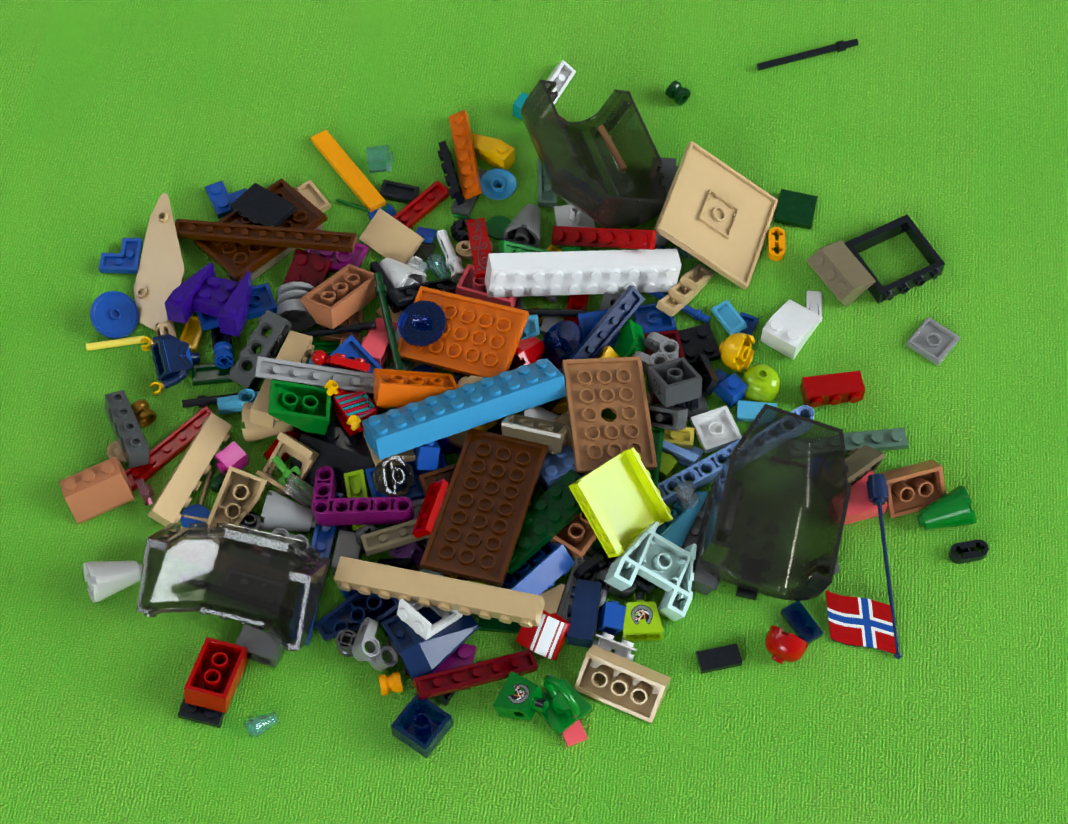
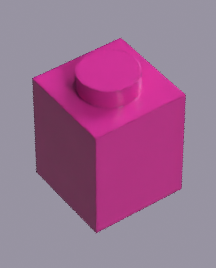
M235 441L215 455L217 460L216 467L223 474H227L229 466L242 470L249 464L247 454Z

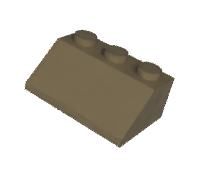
M842 240L820 248L807 260L808 264L837 299L847 307L876 282Z
M512 414L502 421L501 429L504 436L548 445V453L559 454L566 447L569 425Z
M867 445L860 449L855 447L848 453L849 456L846 459L841 457L833 464V468L830 470L825 468L821 471L815 484L831 502L868 472H874L886 457L885 454Z

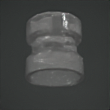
M691 481L682 482L674 488V493L679 497V504L682 509H690L700 502V498L694 492L695 488Z

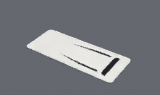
M807 291L806 308L821 317L822 292Z

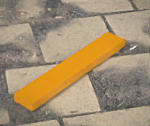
M327 130L311 137V142L370 213L386 205V200Z

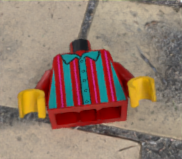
M329 380L324 386L328 389L326 391L327 395L334 396L332 410L349 436L360 431L364 432L362 420L377 415L378 410L384 409L376 406L375 400H371L365 391H344L339 388L334 380Z

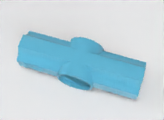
M243 389L238 395L217 398L219 414L241 412L244 403H254L259 391Z

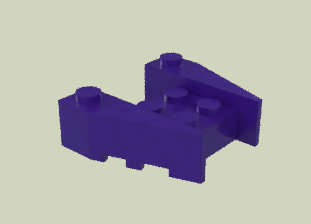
M210 262L172 291L164 303L168 320L186 324L194 312H199L217 317L220 333L238 337L247 324V314L250 309L249 303L253 292L251 273L247 271L240 282L215 276L213 263Z

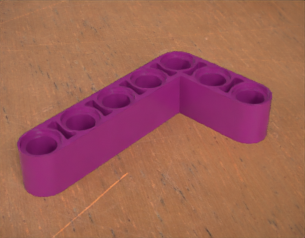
M322 466L316 471L312 511L315 521L319 525L401 524L414 519L412 501L408 497L336 498L337 481L334 470L329 466Z

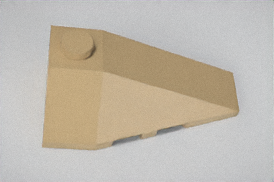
M229 466L199 542L219 549L258 503L268 480Z

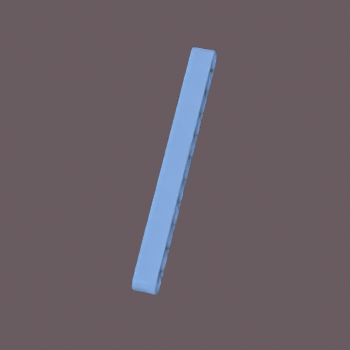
M802 405L658 484L657 488L661 492L664 503L667 506L675 503L690 492L713 482L721 473L727 474L787 441V438H793L809 429L815 415L813 408L808 405ZM719 461H724L726 464H721ZM702 470H707L710 473H704ZM686 479H690V480H692L693 482H687V481H685V480H686ZM673 488V489H675L676 491H675V492H671V491H669L668 489Z

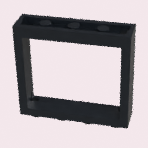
M908 214L844 243L876 280L868 290L878 304L885 300L890 301L900 293L905 294L915 286L920 287L930 279H937V276L942 274L945 266L943 260ZM906 232L930 265L883 287L858 253Z

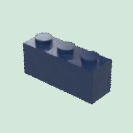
M577 579L576 586H572L570 598H574L573 605L568 606L567 617H570L571 623L566 634L568 645L591 648L602 582Z

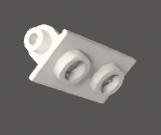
M602 632L601 635H595L600 638L599 641L594 640V645L610 652L614 649L615 654L633 661L634 655L631 652L632 650L637 651L636 648H633L634 643L624 639L620 643L613 640L614 635Z

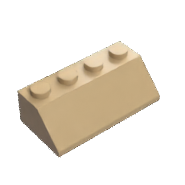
M593 644L586 653L574 688L582 694L652 723L665 696L671 677Z

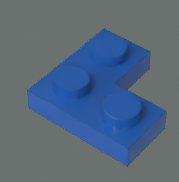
M223 181L205 187L218 219L233 212L230 205L247 191L245 188L228 194Z
M123 238L121 253H101L100 273L137 274L143 246L142 238Z

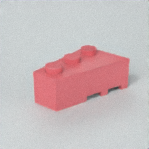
M376 318V329L368 330V335L363 337L361 346L383 369H386V366L383 365L387 357H391V351L389 349L384 319ZM392 322L394 332H396L399 323Z

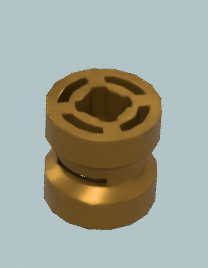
M141 399L131 405L140 427H147L156 420L157 416L153 410L149 409L150 406L146 400Z

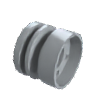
M289 282L283 284L278 289L277 315L293 324L290 328L292 331L308 330L317 323L301 302V297L315 288L309 283Z

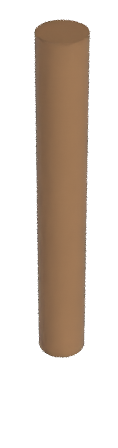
M604 125L598 126L597 129L621 172L626 171L627 166Z

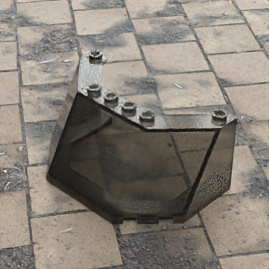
M171 523L146 540L136 612L144 613L146 617H156L160 613L199 611L202 615L213 614L223 620L234 619L245 625L255 624L259 625L261 629H268L279 638L286 650L298 651L307 642L330 560L326 557L321 559L318 551L314 548L307 549V543L293 538L227 523H217L216 527H208L207 523H190V527H181L179 523Z

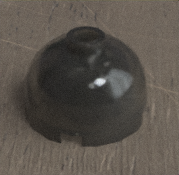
M395 455L385 458L374 469V485L380 493L387 497L406 495L409 493V488L414 484L412 466L409 463L406 464L402 460L405 459L402 456Z

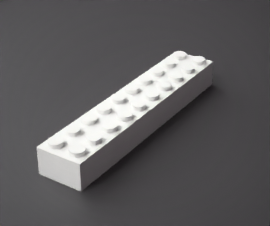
M677 249L489 253L485 286L488 297L605 294V292L615 294L623 293L629 285L634 286L639 293L669 292L670 288L677 284L682 264Z

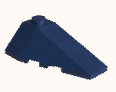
M357 590L314 625L322 638L328 641L336 638L341 630H358L367 617L377 622L388 618L398 610L399 600L393 597L384 599L379 597L378 594L373 593L364 595Z

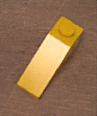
M472 133L476 157L496 169L508 170L514 164L515 148L500 139Z

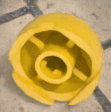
M739 332L729 335L719 347L723 364L740 373L743 372L742 369H747L755 351L751 349L752 343L755 344L754 337Z

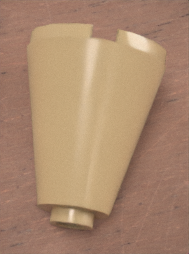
M244 403L242 422H244L245 428H242L246 442L279 435L280 432L286 433L295 430L294 426L281 420L276 422L273 429L250 423V409L253 403Z

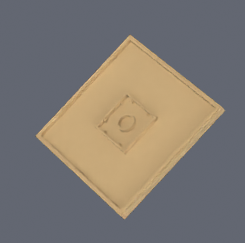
M690 141L686 146L654 231L745 290L751 281L779 200L693 141Z

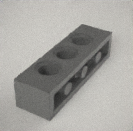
M267 309L266 313L261 315L256 330L250 334L247 346L241 350L239 360L230 369L228 378L247 389L255 390L262 379L254 377L257 357L274 358L293 324ZM272 329L271 335L266 337V332ZM262 346V351L256 354V349ZM252 363V368L246 371L247 365Z
M125 391L105 394V411L129 469L149 464V447Z

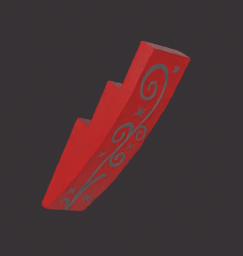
M485 218L466 220L475 276L476 278L485 277L488 254L491 253Z

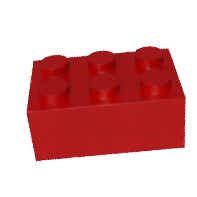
M206 637L184 687L185 703L227 713L248 662L247 647Z

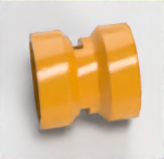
M399 671L393 672L388 677L385 674L378 675L382 696L389 695L390 691L396 693L403 692Z

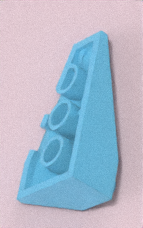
M692 491L675 502L671 510L673 520L658 526L655 533L682 547L708 495L707 492Z

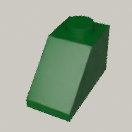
M630 319L625 322L613 348L620 357H632L636 351L645 352L646 345L644 343L645 338L642 326Z

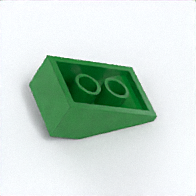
M271 379L268 414L304 432L325 435L330 421L331 396L327 395L326 391L328 389L325 387Z

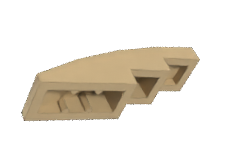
M698 264L684 274L679 283L670 288L668 295L658 301L656 308L673 317L705 287L715 273Z

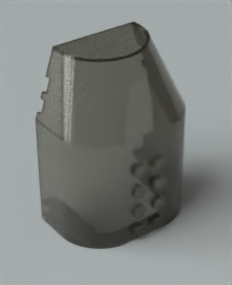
M540 80L524 102L521 109V117L553 192L604 228H633L659 214L667 198L666 188L661 182L664 179V174L660 173V169L663 166L662 160L630 91L615 89L595 115L583 121L570 122L560 119L553 103L559 95L557 91L552 92L557 85L556 82ZM604 125L627 166L626 171L621 172L597 129L598 126Z
M768 404L762 407L722 466L700 557V563L708 573L725 582L783 600H810L820 596L833 581L851 493V485L847 480L848 466H845L844 455L846 450L843 430Z

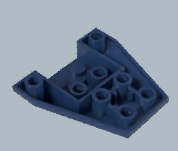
M422 607L418 610L432 625L442 619L430 607ZM397 611L388 618L378 622L385 636H389L400 654L404 667L412 680L415 677L428 675L436 670L479 628L471 614L462 615L460 619L425 640L397 616Z

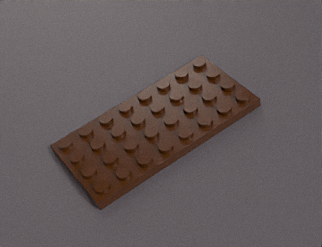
M473 428L469 429L421 559L420 568L502 587L548 452V445Z

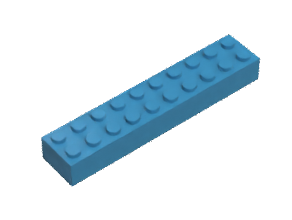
M547 358L539 359L534 363L519 366L517 369L504 371L499 375L486 377L481 381L465 384L463 387L447 390L436 396H429L424 400L409 403L398 409H391L380 415L370 416L368 419L362 420L365 439L379 460L565 397L564 375Z

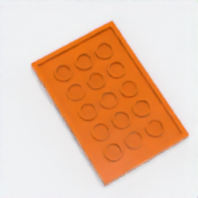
M420 286L397 343L400 359L468 376L473 375L486 378L499 375L501 372L509 371L530 314L526 310Z

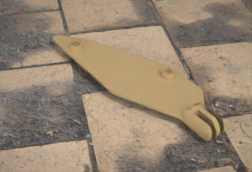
M163 193L159 197L149 219L133 292L139 311L140 323L154 330L156 336L170 334L176 337L174 321L168 320L164 303L172 291L182 284L185 268L169 196Z

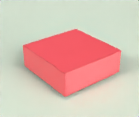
M577 720L562 733L567 748L587 740V735L580 720Z

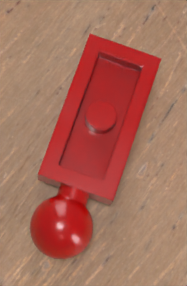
M315 350L311 355V360L315 365L321 366L326 363L328 366L341 369L369 372L370 364L365 363L366 360L354 357L351 360L347 359L346 355L340 353L328 356L323 350Z

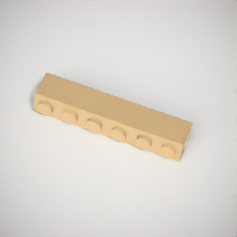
M290 330L276 359L307 364L308 356H311L314 351V345H312L313 336ZM265 379L251 406L250 423L273 429L276 422H280V420L268 414L271 379Z
M213 413L205 419L147 516L166 528L178 523L182 516L180 514L183 507L186 508L191 502L190 494L192 491L196 492L202 483L200 481L201 476L209 472L212 466L209 463L212 458L216 459L215 455L221 452L222 449L219 446L222 442L226 443L231 433L228 431L232 425Z

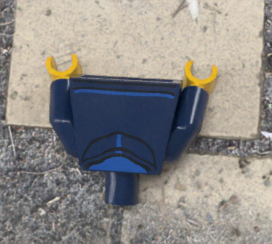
M170 334L155 336L152 339L144 336L140 340L141 343H148L141 346L143 351L152 350L158 381L162 380V383H151L150 388L154 386L159 387V390L153 392V395L161 394L163 388L168 389L179 384L188 376V372L193 369V364L200 362L198 352H190L187 342L180 341V339Z

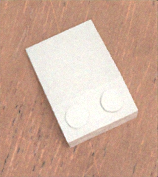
M789 299L764 326L760 341L787 357L794 359L823 317Z

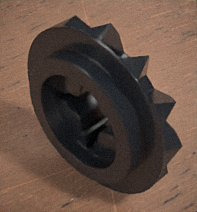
M460 217L451 226V236L457 242L469 240L468 234L462 229L463 226L467 228L466 220H470L469 217L464 219Z

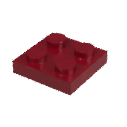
M296 249L283 284L305 282L317 287L327 279L333 261Z

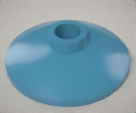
M504 169L489 170L480 179L482 193L494 200H503L510 197L515 192L517 186L514 175Z

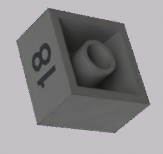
M684 357L648 367V387L665 407L701 397L702 377Z

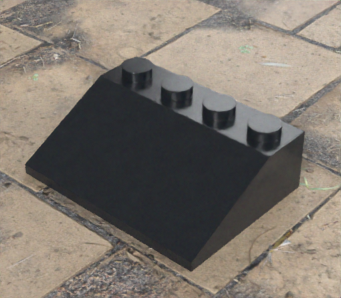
M328 424L325 435L304 431L301 433L299 441L319 453L303 481L306 485L314 487L316 471L322 466H329L334 470L337 481L336 492L343 493L344 498H347L344 473L361 469L365 471V469L375 467L365 437L362 435L354 434L349 436L345 429ZM293 457L289 469H292L294 466H298L301 469L302 462Z

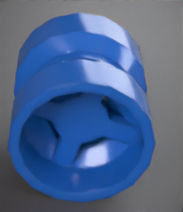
M226 341L216 343L213 348L215 365L222 369L231 367L234 364L233 346Z

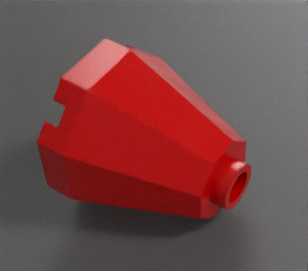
M537 337L521 339L509 371L541 359L545 351L543 341Z

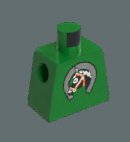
M511 671L493 707L501 717L529 721L533 718L536 711L545 713L549 707V701L542 699L543 693L537 684Z

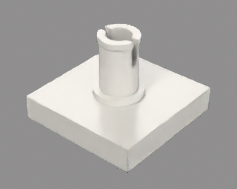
M591 203L554 206L556 226L595 228Z

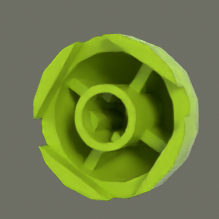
M759 364L748 368L744 373L742 381L747 385L745 395L747 400L769 403L778 396L780 379L773 368Z

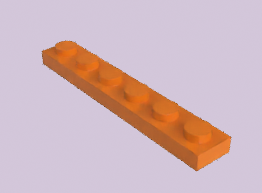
M466 110L449 116L462 196L467 200L482 194L469 116Z

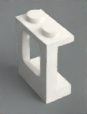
M403 598L399 600L397 616L425 640L454 623L463 615L457 610L443 611L438 606L430 605V608L442 617L441 620L432 625L418 612L423 606L413 601L407 603Z

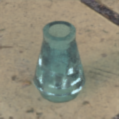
M434 254L426 260L427 267L439 280L450 278L444 257L440 256V254Z
M275 712L249 717V720L245 721L246 730L251 738L254 736L259 737L274 725L279 724Z

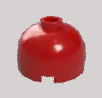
M771 625L765 638L766 649L772 654L771 659L780 664H783L784 661L796 662L803 656L809 645L798 636L790 632H784L782 628Z

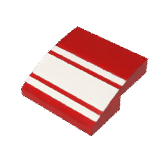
M543 610L539 627L532 626V628H526L521 626L516 642L541 656L557 660L571 623L556 613L549 614Z

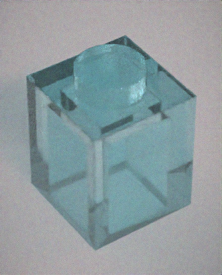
M388 145L366 147L369 173L391 171L390 163H394L393 152H389Z

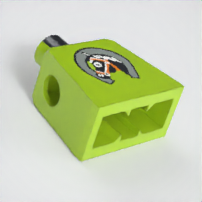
M644 592L634 593V602L626 603L622 639L629 642L662 640L663 627L656 602H646V594Z

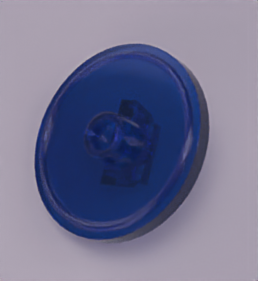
M418 301L409 305L401 313L398 321V330L403 340L408 344L417 347L428 346L436 342L443 335L447 323L446 316L442 308L436 303Z
M569 320L553 325L542 340L545 347L542 358H547L554 366L562 365V360L568 359L582 342L580 327Z

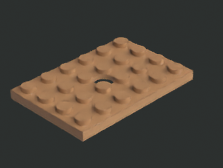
M641 356L562 360L576 473L588 474L617 454L633 447L640 454L644 467L647 470H656L657 460ZM604 409H611L616 414V419L612 422H607L602 418L601 412Z

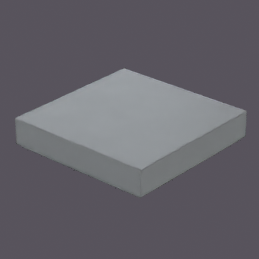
M927 317L907 341L906 346L939 366L958 343L960 336Z

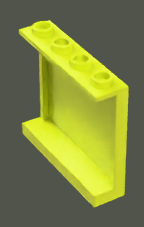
M634 447L622 451L569 485L572 494L608 558L623 554L624 549L647 526L656 521L659 522L658 526H660L664 522L673 520L670 508L664 503L660 490L654 485L650 472L644 467L641 456L635 451Z

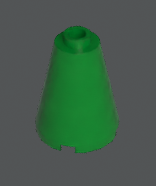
M958 486L919 510V515L916 516L920 527L924 526L926 530L967 526L977 523L975 511L971 508V499L964 486Z

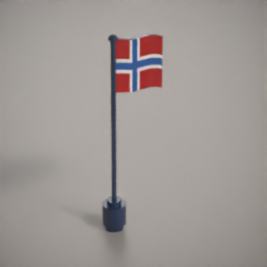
M873 474L868 476V481L866 482L868 501L878 506L890 605L867 598L842 596L825 590L830 639L845 645L878 649L894 654L896 659H900L902 654L899 651L882 505L885 504V501L889 500L888 486L883 474Z

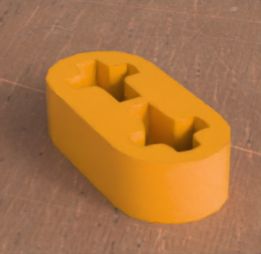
M773 227L769 230L768 257L772 261H780L784 258L786 250L785 231L780 227ZM775 234L779 237L778 241H775ZM775 247L778 248V253H779V254H776V253H775V251H774Z

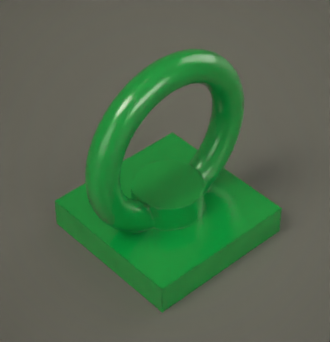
M546 675L543 679L546 692L543 694L542 699L549 701V707L545 713L536 712L560 737L577 720H581L592 711V707L565 678L559 680L553 675Z

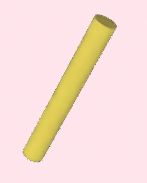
M145 335L86 343V349L91 351L141 344L140 340Z

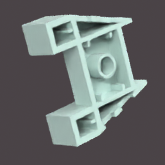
M656 521L647 526L624 550V553L612 562L604 582L623 591L632 586L636 575L643 577L665 590L658 607V612L670 620L676 621L685 617L692 601L694 560H696L697 544L693 543L684 549L655 533L659 522Z

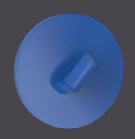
M109 291L95 299L90 309V319L94 328L101 335L112 339H119L128 336L134 331L139 321V311L135 302L128 295L118 291Z

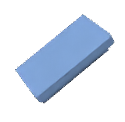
M663 440L662 451L673 455L678 461L677 464L688 468L699 462L704 451L698 447L693 446L692 449H686Z

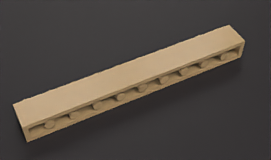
M340 556L333 579L339 588L344 591H351L353 589L358 590L359 593L364 595L378 594L379 597L384 599L393 597L401 600L403 598L407 603H410V601L418 602L423 607L433 605L438 606L443 611H450L452 609L457 610L463 615L477 614L480 618L490 620L492 617L507 624L517 622L526 628H532V626L539 627L545 606V601L540 595Z

